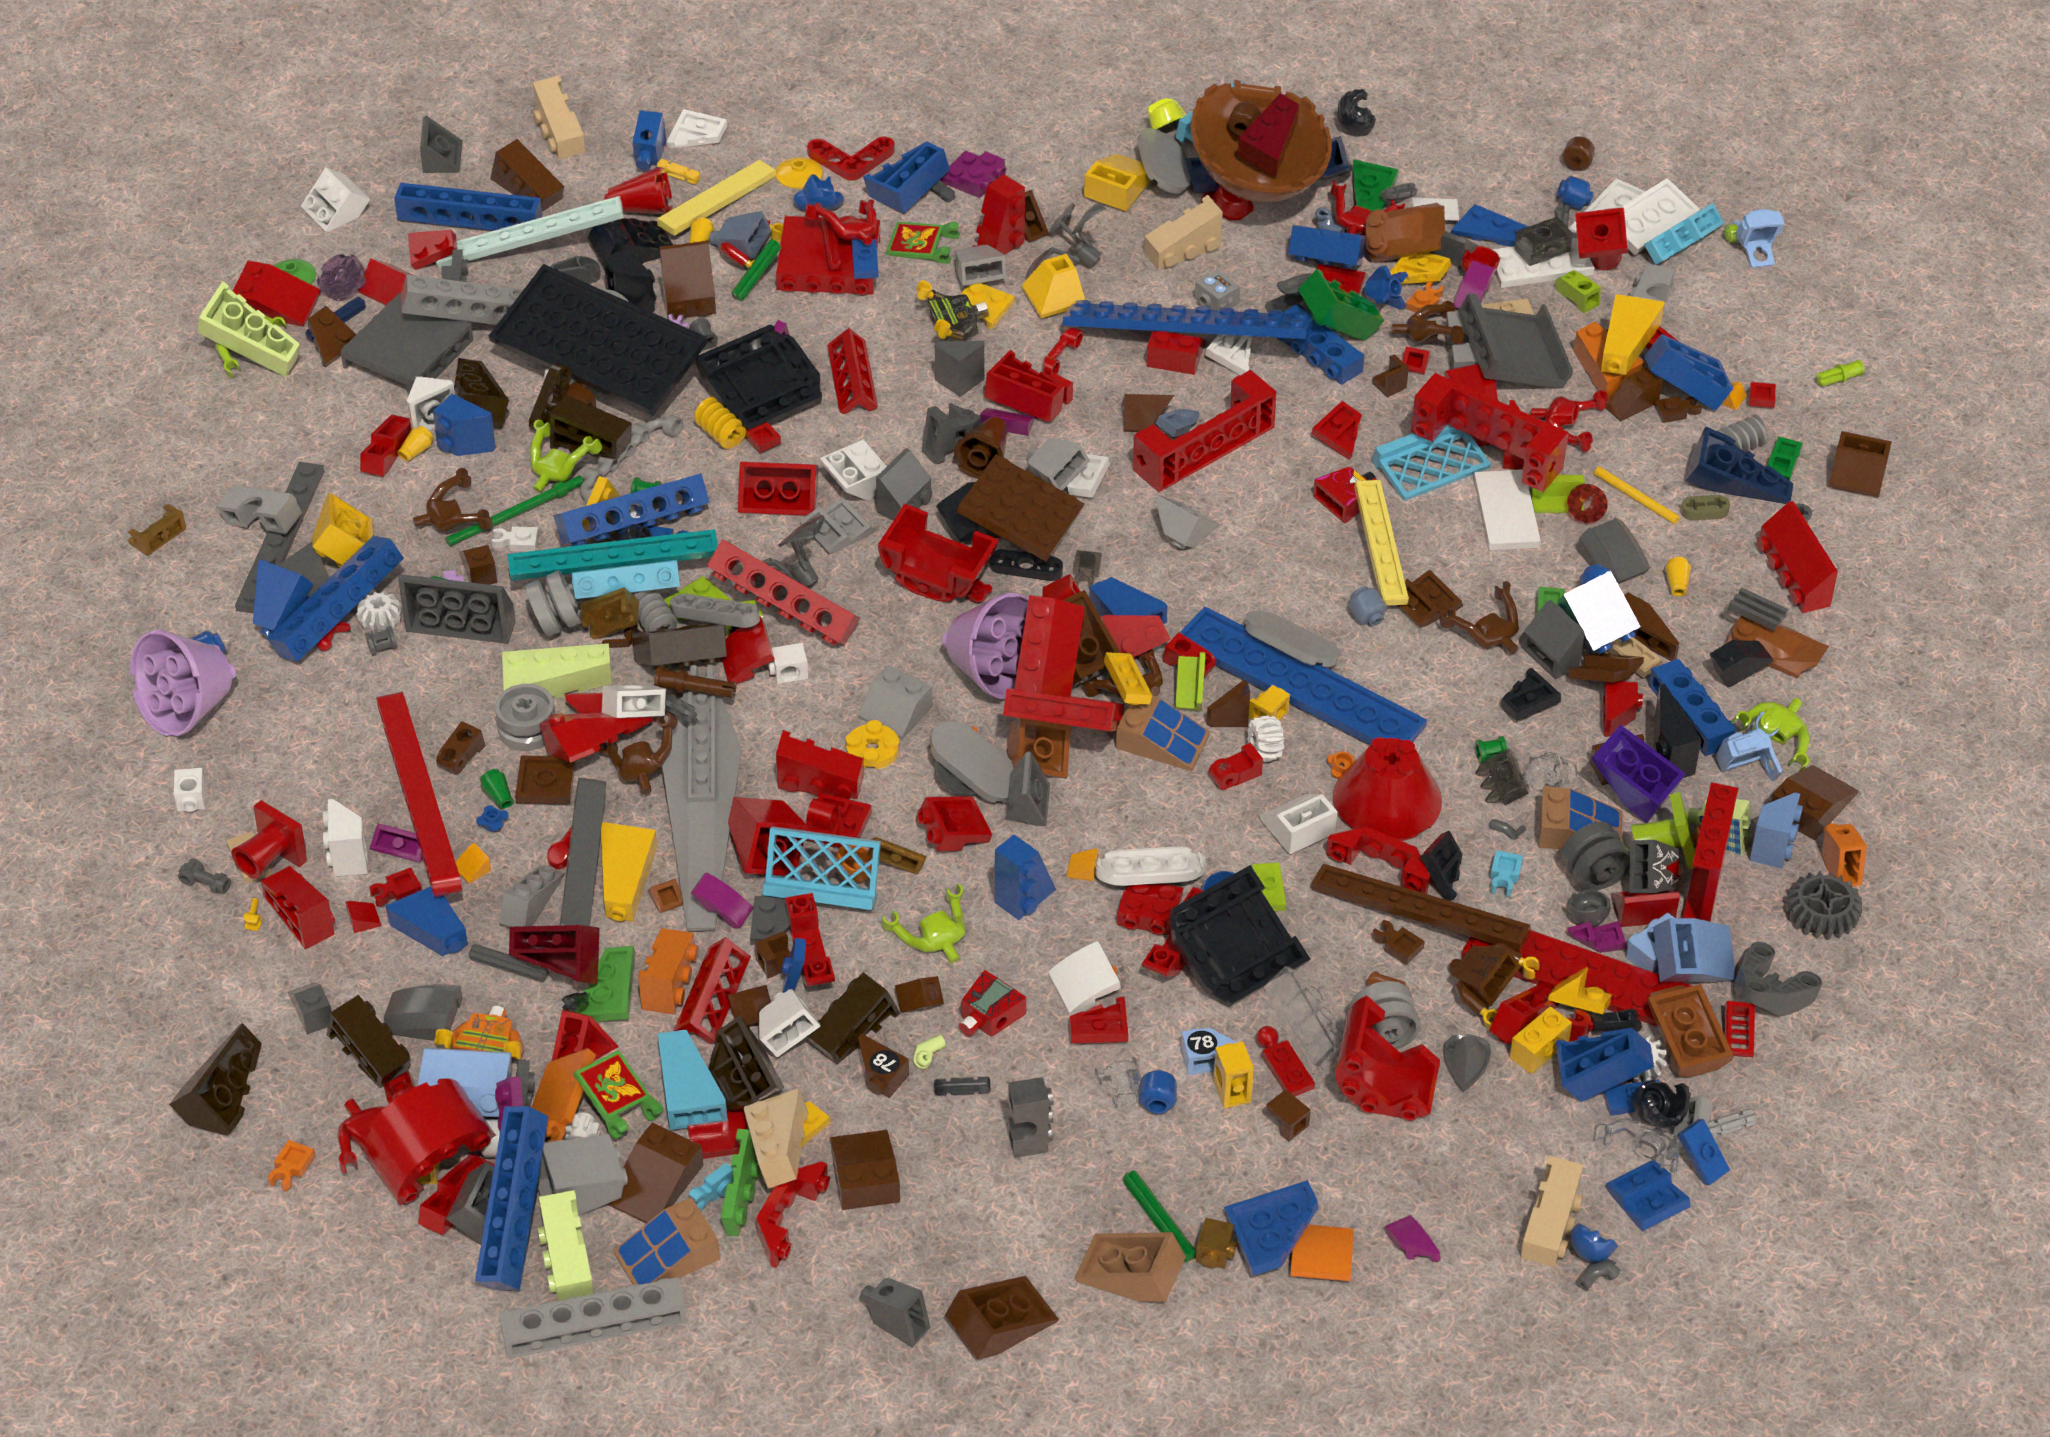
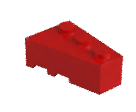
M1009 350L987 372L984 398L992 400L997 404L1011 407L1019 412L1027 413L1040 420L1051 422L1062 411L1064 385L1043 371L1039 374L1031 368V363L1028 361L1021 362L1015 358V353Z

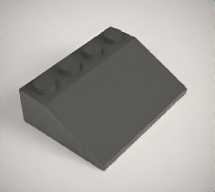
M399 574L398 582L406 632L509 644L516 619L514 604L503 586Z

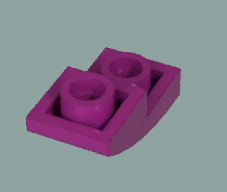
M1472 261L1454 300V307L1460 309L1468 293L1477 294L1481 303L1485 291L1488 292L1496 268Z
M708 872L702 875L690 893L708 912L716 911L734 929L741 927L753 909V906L739 893Z

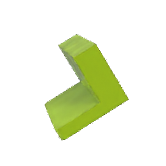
M1558 475L1544 493L1531 487L1534 513H1584V475Z
M1200 652V657L1179 656L1175 706L1177 710L1202 711L1205 652Z

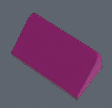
M990 408L984 409L980 414L981 423L990 417H998L1005 421L1009 433L1025 436L1029 435L1035 420L1034 416Z
M377 823L370 850L421 863L423 858L415 833Z

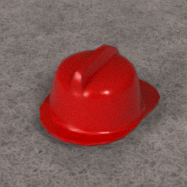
M1220 186L1217 188V191L1207 192L1201 197V203H1203L1202 198L1208 195L1221 209L1222 217L1228 220H1241L1254 210L1251 201L1240 199Z

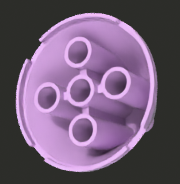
M1004 593L965 613L959 614L951 623L948 632L943 635L942 639L950 659L985 693L998 699H1005L1007 688L1014 689L1029 601V598L1022 594Z
M164 630L147 632L141 636L134 646L130 660V675H134L136 690H133L132 693L137 707L146 722L155 731L165 736H180L190 731L227 695L232 679L236 675L234 666L228 662L218 645L205 644Z

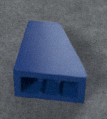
M261 559L257 567L253 624L261 629L260 634L268 638L305 602L313 583L301 574Z
M1113 577L1097 582L1089 587V598L1100 617L1103 615H1159L1163 624L1167 623L1168 606L1165 602Z
M431 886L386 905L388 923L391 927L437 954L445 956L449 953H456L463 947L468 946L464 925L445 896L434 897Z

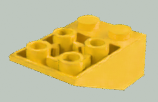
M1114 154L1095 161L1086 172L1084 178V197L1127 211L1151 180L1145 172L1143 162L1120 154Z

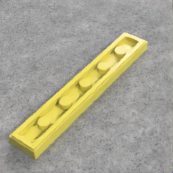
M758 160L657 218V225L675 236L689 228L697 218H706L776 177V170L763 161Z
M1381 480L1355 481V493L1378 591L1387 605H1407L1409 600Z

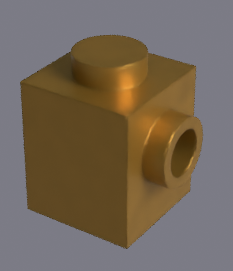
M1205 1217L1197 1243L1196 1262L1202 1263L1208 1268L1219 1267L1225 1269L1228 1258L1233 1259L1236 1251L1237 1242L1233 1241L1234 1224Z

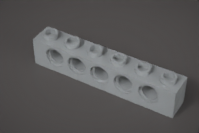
M406 274L401 292L402 313L497 325L524 289Z
M679 1277L664 1278L656 1282L641 1285L634 1284L627 1288L612 1291L604 1290L597 1294L582 1297L574 1296L567 1300L552 1303L545 1302L537 1306L522 1309L515 1308L499 1313L507 1359L687 1323L686 1307Z

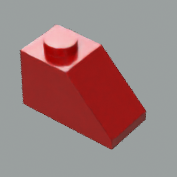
M1605 682L1603 695L1604 737H1610L1620 725L1624 727L1636 719L1637 709H1642L1643 693H1638V682Z

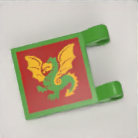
M897 221L886 255L930 259L938 263L949 264L951 261V256H948L950 248L943 246L937 249L941 235L951 239L959 238L960 232L957 231L959 224L957 222H949L944 225Z
M619 1050L575 1071L573 1074L605 1120L608 1132L613 1139L622 1137L623 1132L628 1130L627 1122L618 1116L619 1114L641 1104L645 1118L648 1121H653L663 1111L660 1102L650 1096Z

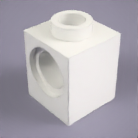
M802 643L772 648L775 660L767 664L769 674H775L777 684L808 679V663Z
M202 768L174 770V798L177 811L192 812L205 809L206 784Z

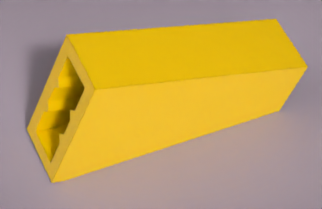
M1615 294L1601 371L1622 375L1628 373L1660 326L1664 301Z
M602 822L601 843L606 918H611L615 921L625 920L633 922L657 849L656 830Z

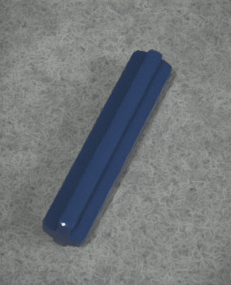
M360 296L355 297L334 313L345 323L366 308V302ZM309 329L306 330L307 340L314 343V336L310 333Z

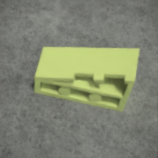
M575 1190L539 1197L543 1226L537 1228L540 1245H547V1251H542L545 1269L551 1268L552 1275H547L550 1293L556 1292L558 1301L567 1300L574 1296L582 1297L594 1294L586 1247L581 1231V1221L577 1211Z

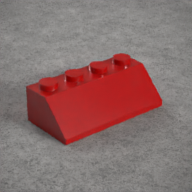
M1790 501L1761 526L1760 536L1757 538L1758 548L1767 556L1770 568L1772 570L1775 569L1781 586L1787 588L1793 605H1797L1801 613L1831 607L1838 570L1794 501Z
M1029 595L1015 690L1071 698L1085 612L1084 606L1059 599Z

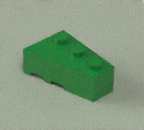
M1316 269L1298 288L1313 314V320L1320 326L1325 325L1335 332L1346 333L1353 339L1356 337L1363 341L1367 340L1384 322L1375 304L1352 290L1349 293L1339 288L1341 284L1334 279L1332 282H1329L1324 278L1323 272Z

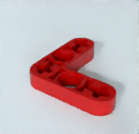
M885 136L875 139L852 156L823 139H813L807 144L809 158L849 181L860 179L890 158L895 152L894 140ZM871 157L873 160L867 161L863 160V158ZM833 158L840 159V161H836V162L829 161V160H830V159H833Z

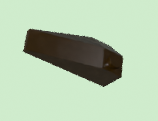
M458 358L454 390L460 398L492 413L493 426L502 427L509 399L482 361Z

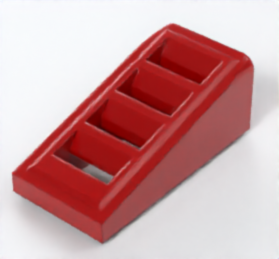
M1726 1001L1723 1014L1726 1040L1730 1048L1731 1044L1747 1045V1049L1731 1048L1732 1053L1738 1057L1753 1058L1755 1004ZM1732 1016L1745 1017L1746 1021L1732 1019ZM1732 1025L1746 1027V1030L1733 1029ZM1732 1034L1747 1036V1039L1732 1038Z

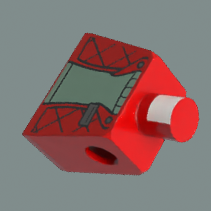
M984 970L962 998L961 1017L964 1020L959 1023V1029L968 1037L972 1036L978 1029L993 1037L1026 1014V996Z

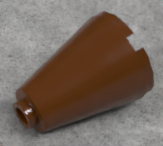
M990 417L963 436L956 444L954 457L959 462L958 467L969 477L978 479L996 454L1004 458L1008 435V426L1004 420L998 417Z

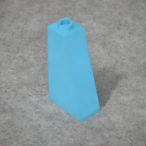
M687 1030L658 1033L670 1130L688 1128L687 1126L728 1121L725 1098Z

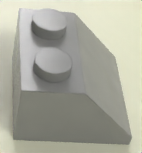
M887 665L873 680L858 718L865 722L878 720L882 725L894 730L898 738L903 740L933 707L932 686Z

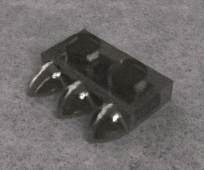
M1510 748L1484 761L1475 772L1476 775L1487 776L1480 786L1482 789H1493L1485 799L1488 803L1503 802L1504 805H1507L1529 794L1516 756Z

